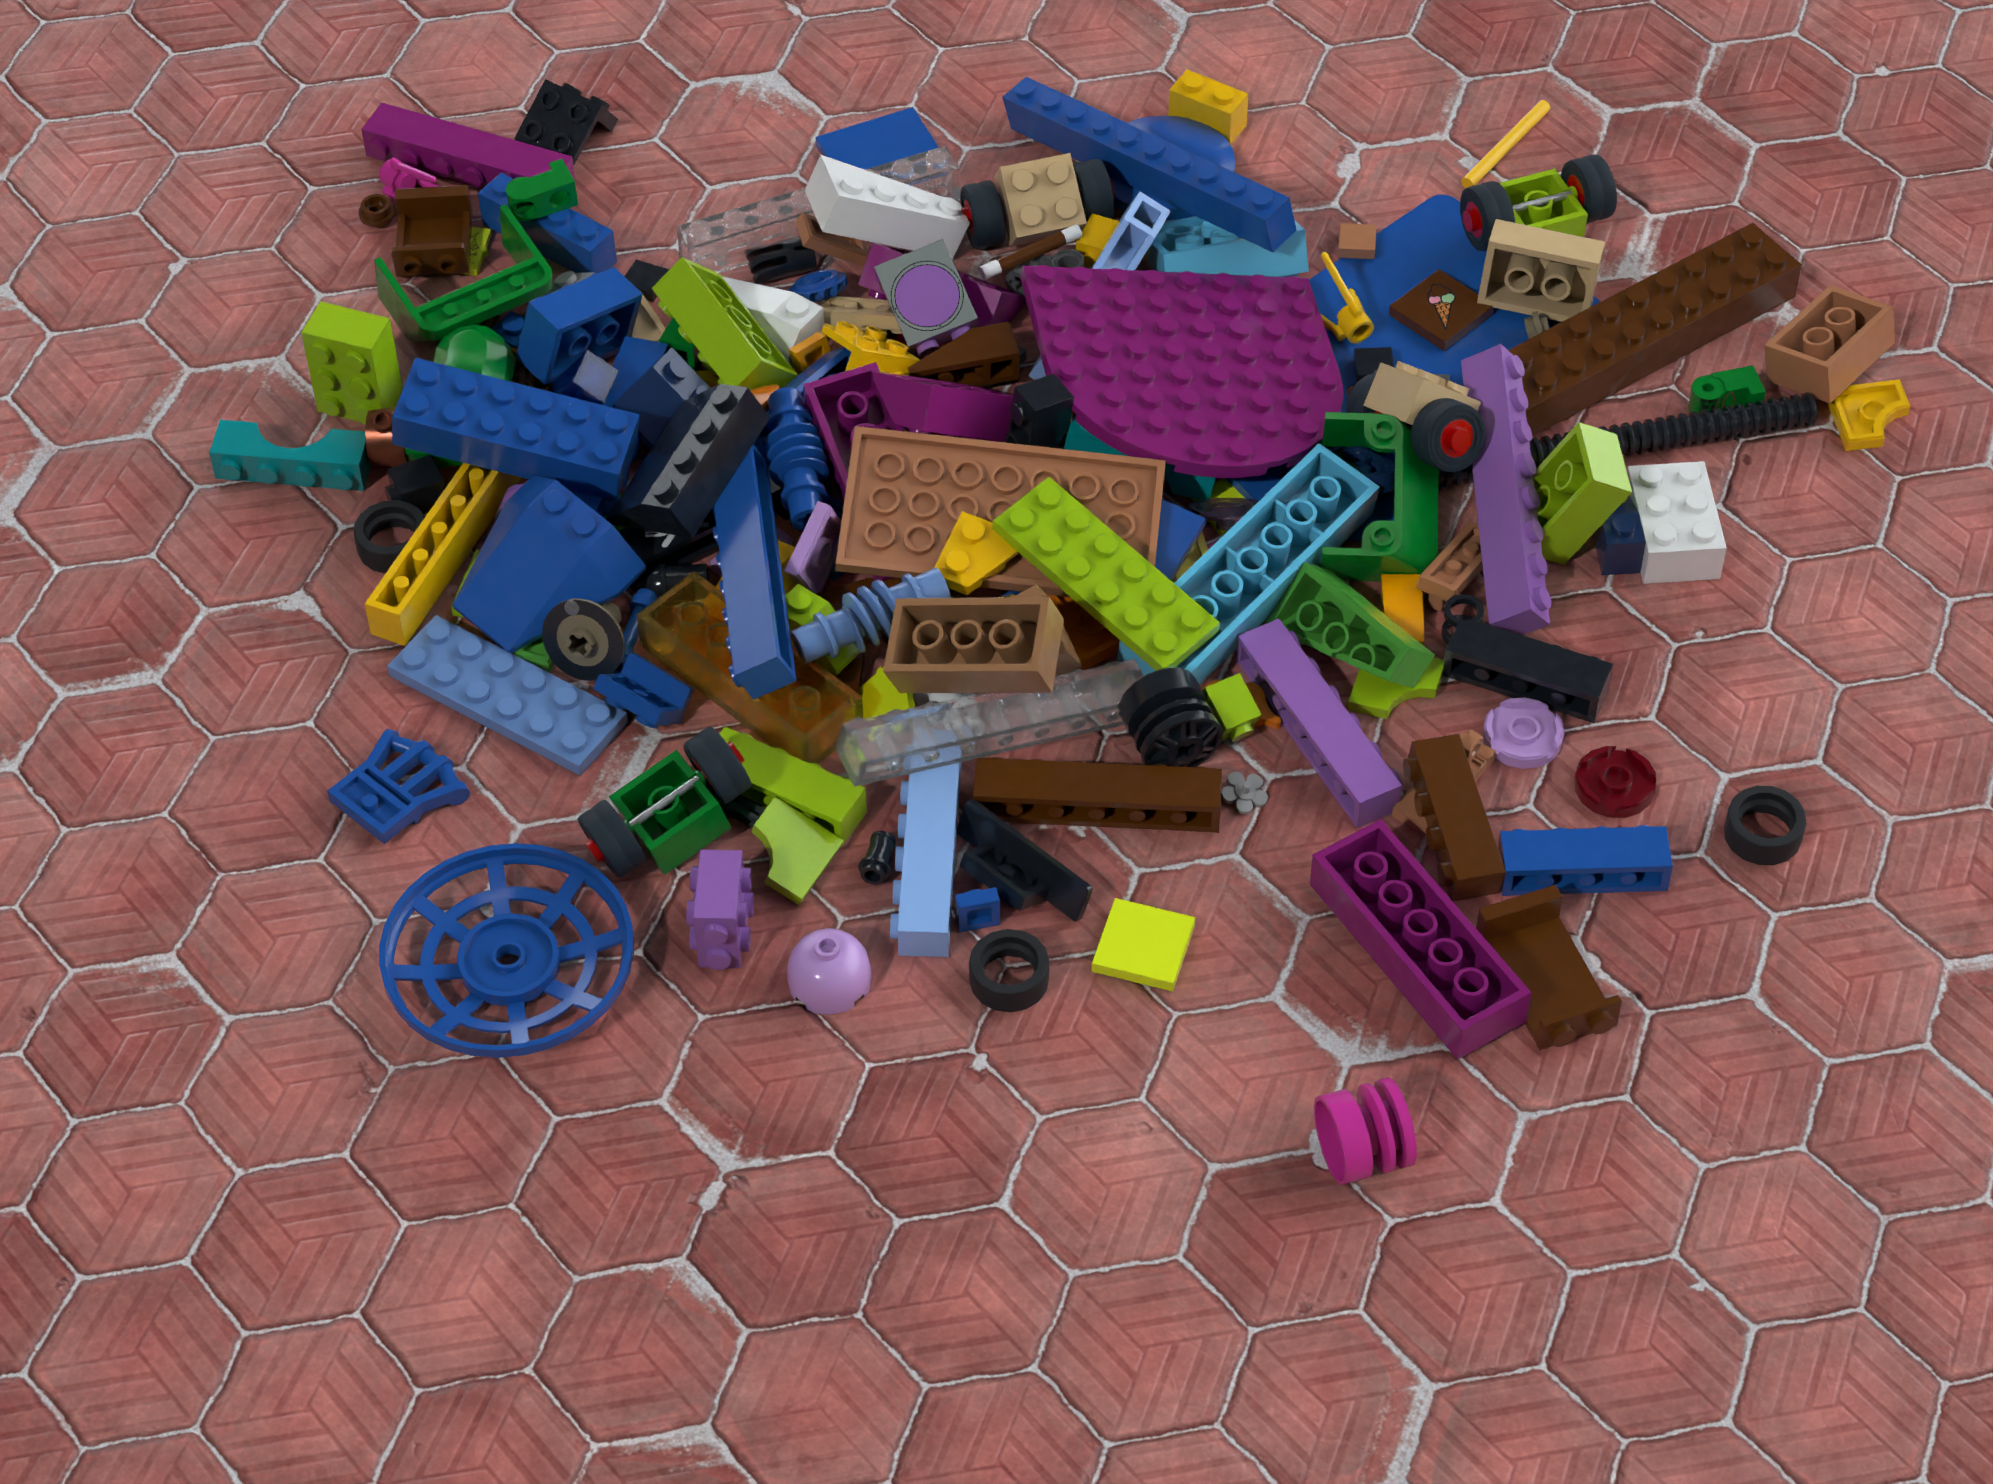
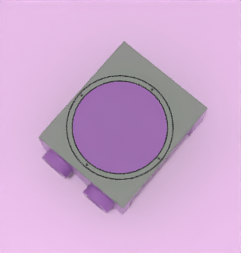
M943 239L874 267L876 281L880 290L884 291L908 346L907 352L913 356L916 354L920 357L930 355L940 348L939 345L954 340L968 330L978 327L977 315Z

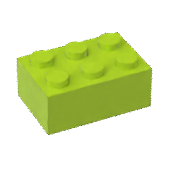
M320 301L301 331L317 411L366 424V416L369 410L396 406L403 390L390 318Z
M1578 422L1538 466L1536 473L1533 474L1534 487L1540 499L1537 513L1538 521L1544 534V538L1541 541L1544 559L1565 565L1632 493L1617 434Z

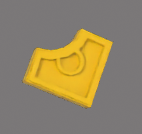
M1900 379L1849 385L1831 403H1827L1846 451L1883 447L1885 426L1896 418L1907 416L1910 410V404Z

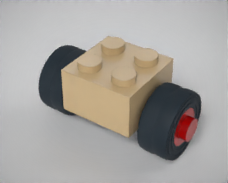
M1070 153L999 167L994 175L995 184L993 181L987 180L967 184L961 188V211L967 216L970 223L966 233L974 249H983L1003 244L1006 232L1009 245L1012 247L1036 242L1075 224L1082 230L1092 213L1110 219L1114 217V186L1102 160L1091 159L1085 162L1073 163Z
M1400 361L1397 362L1395 368L1380 363L1377 373L1369 374L1355 384L1347 400L1346 413L1388 414L1412 427L1411 444L1417 457L1425 464L1445 472H1456L1470 466L1479 456L1485 441L1484 421L1477 412L1481 401L1467 396L1469 388Z

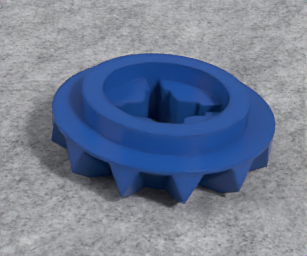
M834 269L819 270L797 279L789 291L812 302L824 301L826 298L835 297L837 293L843 292L848 281L846 274L843 272H837Z

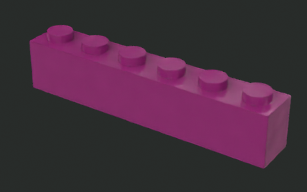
M382 102L361 129L366 156L383 161L394 157L404 164L428 174L483 189L500 173L515 179L519 177H532L549 171V163L561 158L575 180L572 156Z

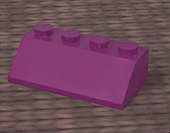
M872 243L858 285L870 289L869 296L875 299L887 300L884 291L880 290L876 281L874 267L907 254L909 251L898 247ZM957 270L977 315L978 327L1008 321L1010 323L1026 302L1024 295Z
M874 371V383L893 423L908 427V432L933 433V435L958 436L959 438L1006 442L1013 395L968 384Z

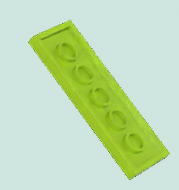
M1047 477L993 520L992 529L1155 671L1163 668L1177 667L1219 631L1220 622L1050 477Z

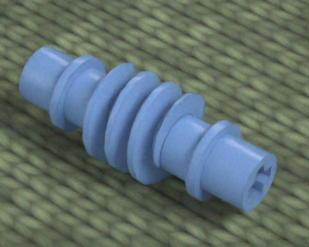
M933 568L915 577L907 573L902 576L901 583L890 588L879 579L875 580L871 584V591L865 586L857 588V598L850 592L843 594L842 609L827 616H824L821 612L813 615V622L790 631L798 656L804 664L827 654L831 658L839 656L840 648L852 643L862 653L866 651L863 638L865 636H868L875 646L880 645L878 630L882 629L889 638L896 599L951 598L943 575L938 568Z

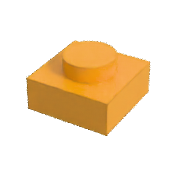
M819 332L788 349L798 375L826 352L831 351L826 335Z

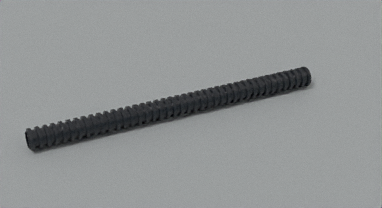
M1806 392L1801 397L1794 394L1790 398L1782 396L1779 400L1770 398L1767 403L1764 400H1759L1756 402V405L1753 402H1747L1745 406L1736 404L1732 408L1728 405L1724 406L1722 410L1716 407L1711 409V412L1704 409L1699 414L1696 411H1692L1688 416L1685 413H1680L1677 415V418L1674 415H1668L1665 420L1663 417H1657L1653 422L1649 418L1645 419L1643 424L1637 420L1632 422V425L1625 422L1620 427L1613 424L1609 426V429L1605 426H1601L1599 429L1617 434L1622 455L1625 454L1629 457L1634 455V452L1638 455L1644 454L1646 450L1649 453L1656 452L1657 448L1661 451L1667 450L1669 446L1672 449H1677L1680 444L1683 447H1688L1691 445V442L1694 445H1700L1702 441L1711 443L1714 438L1719 442L1723 441L1725 437L1729 440L1734 439L1736 435L1740 438L1746 437L1748 433L1751 436H1755L1759 431L1762 434H1767L1770 430L1778 432L1781 428L1784 430H1790L1793 426L1801 428L1804 426V423L1808 427L1813 426L1817 419V405L1813 396ZM1569 432L1564 433L1563 437L1560 434H1554L1552 439L1549 436H1543L1540 441L1536 437L1529 441L1530 452L1536 469ZM1472 464L1456 472H1445L1438 469V488L1440 484L1443 487H1449L1451 482L1455 485H1460L1463 480L1466 483L1474 481ZM1395 489L1386 493H1379L1377 499L1380 498L1382 494H1384L1386 497L1392 496L1393 492H1395Z

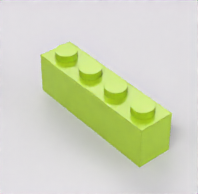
M724 727L720 732L726 743L731 741L745 760L742 766L747 772L752 786L741 795L765 807L776 796L843 839L844 842L841 846L843 847L867 813L865 787L853 779L842 778L826 771L816 763H808L796 758L782 748H773L757 741L747 733H739L728 727Z

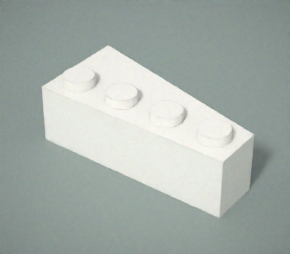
M820 155L805 188V193L820 228L825 233L913 251L943 239L953 259L970 224L967 216L961 211V204L952 198L942 197Z

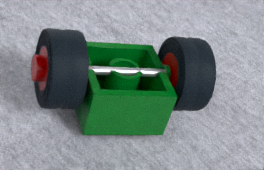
M711 726L699 732L697 736L692 737L683 745L684 751L696 771H693L680 753L675 750L610 795L609 798L615 809L608 801L602 800L577 818L580 827L589 839L584 844L598 863L603 860L618 878L623 877L646 860L641 846L665 875L732 828L714 796L721 803L727 804L739 794L748 790L752 784L742 766L745 760L739 750L731 741L726 743L722 736Z

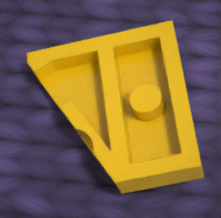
M962 511L934 568L939 569L948 588L968 595L980 587L985 578L994 576L1005 569L1006 562L1018 555L1019 552L992 529V522Z

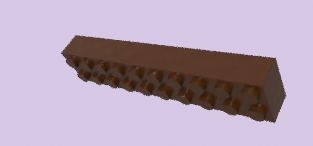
M1751 223L1509 349V352L1521 359L1525 369L1522 382L1523 390L1528 399L1526 417L1532 436L1794 298L1802 264L1759 227Z

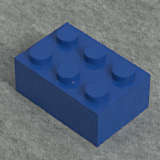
M612 267L603 272L594 273L574 284L565 285L561 289L543 297L533 299L529 302L526 309L527 313L520 335L516 358L537 379L546 385L617 354L625 336H632L643 293L615 267Z

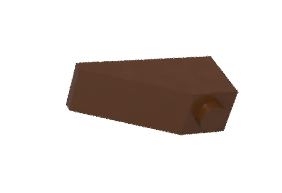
M1009 321L968 330L908 367V376L968 384L977 387L1020 379V352Z

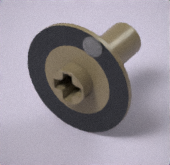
M579 598L562 601L553 607L547 614L542 628L544 647L553 663L567 675L584 681H596L599 674H612L620 665L625 650L624 636L619 626L622 619L619 608L610 602L601 606L593 601Z

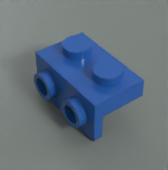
M630 653L621 673L599 674L593 688L606 696L605 701L609 705L622 710L628 709L637 715L636 720L639 723L650 728H658L659 725L680 724L694 692L692 686L637 653Z

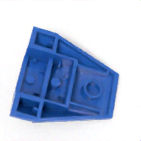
M533 475L506 501L452 606L502 649L513 653L542 638L544 620L550 610L560 602L579 598L593 601L602 606L619 597L647 568L611 523L556 479Z

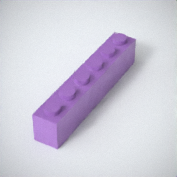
M1276 619L1237 635L1236 662L1249 680L1263 689L1267 705L1276 716L1281 718V724L1356 828L1392 814L1393 806L1400 801L1401 792L1404 789L1400 775L1396 770H1390L1382 759L1378 745L1374 741L1368 740L1362 732L1358 718L1353 713L1349 714L1345 709L1336 688L1332 685L1328 686L1321 676L1316 661L1313 658H1308L1301 649L1296 634L1293 631H1288L1280 619Z

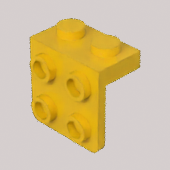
M837 321L836 325L823 324L822 333L851 351L845 371L876 362L880 372L908 376V367L920 361V359L907 352V345L896 340L887 339V332L877 327L866 326L865 330H860L855 325L844 321Z

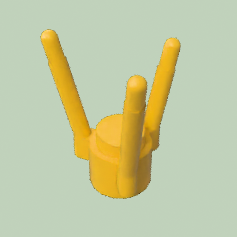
M1323 252L1321 258L1347 304L1337 314L1338 325L1320 314L1324 327L1330 330L1338 341H1342L1347 337L1351 343H1360L1371 335L1374 330V324L1365 313L1354 289L1347 288L1329 255Z

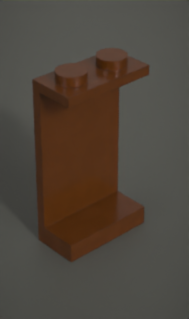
M1556 884L1479 908L1476 929L1532 992L1525 1025L1539 1050L1552 1046L1562 1047L1571 1043L1576 1038L1592 1033L1602 1034L1609 1031L1612 1027L1617 1026L1622 1004L1619 995L1609 998L1604 997L1559 916L1563 897Z

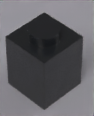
M430 454L387 469L390 485L385 487V493L388 501L400 500L411 503L419 508L423 514L430 511L445 490L444 479Z

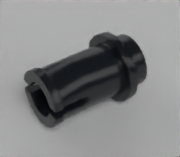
M886 831L872 833L866 856L861 859L858 865L861 878L869 884H881L891 874L889 863L896 845V839Z

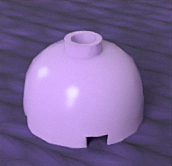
M825 928L815 930L804 936L791 951L787 967V981L790 993L795 1000L797 997L801 1002L805 1003L806 1009L814 1013L829 1015L846 1012L854 1007V1002L860 999L863 994L864 997L868 994L872 980L870 962L866 949L853 935L840 929Z

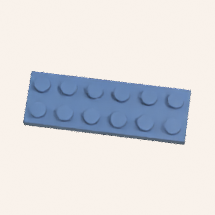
M435 615L387 665L390 677L579 776L584 773L628 723L625 711L609 705L607 702L438 615Z

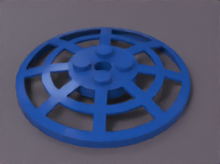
M520 843L491 845L466 851L443 861L425 872L406 889L393 906L384 924L379 944V967L385 992L395 1011L410 1028L425 1039L448 1050L471 1056L493 1058L523 1056L550 1049L574 1038L591 1027L609 1010L622 992L631 971L634 955L633 926L627 905L617 888L601 871L585 860L563 850L542 845ZM504 865H539L562 871L569 876L556 895L532 887H507ZM487 868L490 890L477 893L451 907L446 913L427 899L435 890L451 880L469 872ZM584 883L595 890L607 903L616 918L617 929L594 936L593 930L585 916L571 904ZM509 901L533 902L547 906V908L536 919L523 914H511ZM490 904L493 905L494 916L478 923L471 930L458 922L462 917L476 909ZM416 911L434 925L423 944L420 965L394 964L398 938L408 918ZM563 915L576 928L582 941L558 947L556 937L551 929ZM445 934L460 943L457 963L434 965L436 950ZM622 944L619 973L604 998L585 993L595 974L597 952ZM507 954H514L520 957L517 962L511 965H503L498 962L502 956ZM585 957L582 973L574 988L556 980L560 963ZM461 979L470 994L454 1007L442 995L436 981ZM396 981H422L430 1000L445 1016L430 1027L423 1024L407 1008L398 991ZM543 993L561 1000L559 1004L548 1011L526 1019L524 1003L539 997ZM486 1002L492 1005L507 1006L509 1022L485 1021L474 1018L471 1015ZM575 1006L589 1011L584 1017L570 1026L546 1037L529 1041L528 1030L555 1020L566 1013L571 1007ZM459 1025H463L482 1032L511 1033L512 1044H475L450 1038L446 1035Z

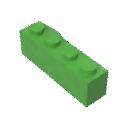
M1307 562L1303 563L1265 622L1267 624L1280 619L1288 631H1293L1301 644L1342 660L1387 681L1411 688L1415 687L1435 654L1331 570Z

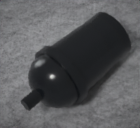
M707 563L690 565L659 564L658 567L648 572L646 581L636 582V589L644 588L653 591L663 603H668L670 600L710 595Z

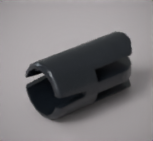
M800 236L744 251L747 261H750L748 265L751 273L754 274L753 280L755 284H762L815 270L817 266L815 251L803 247Z

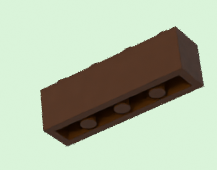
M1454 734L1412 741L1408 758L1403 760V770L1406 781L1408 783L1413 782L1416 791L1414 796L1416 812L1419 817H1425L1428 825L1426 828V842L1429 850L1436 852L1439 861L1437 864V874L1441 886H1447L1452 901L1500 893L1506 871L1460 735Z

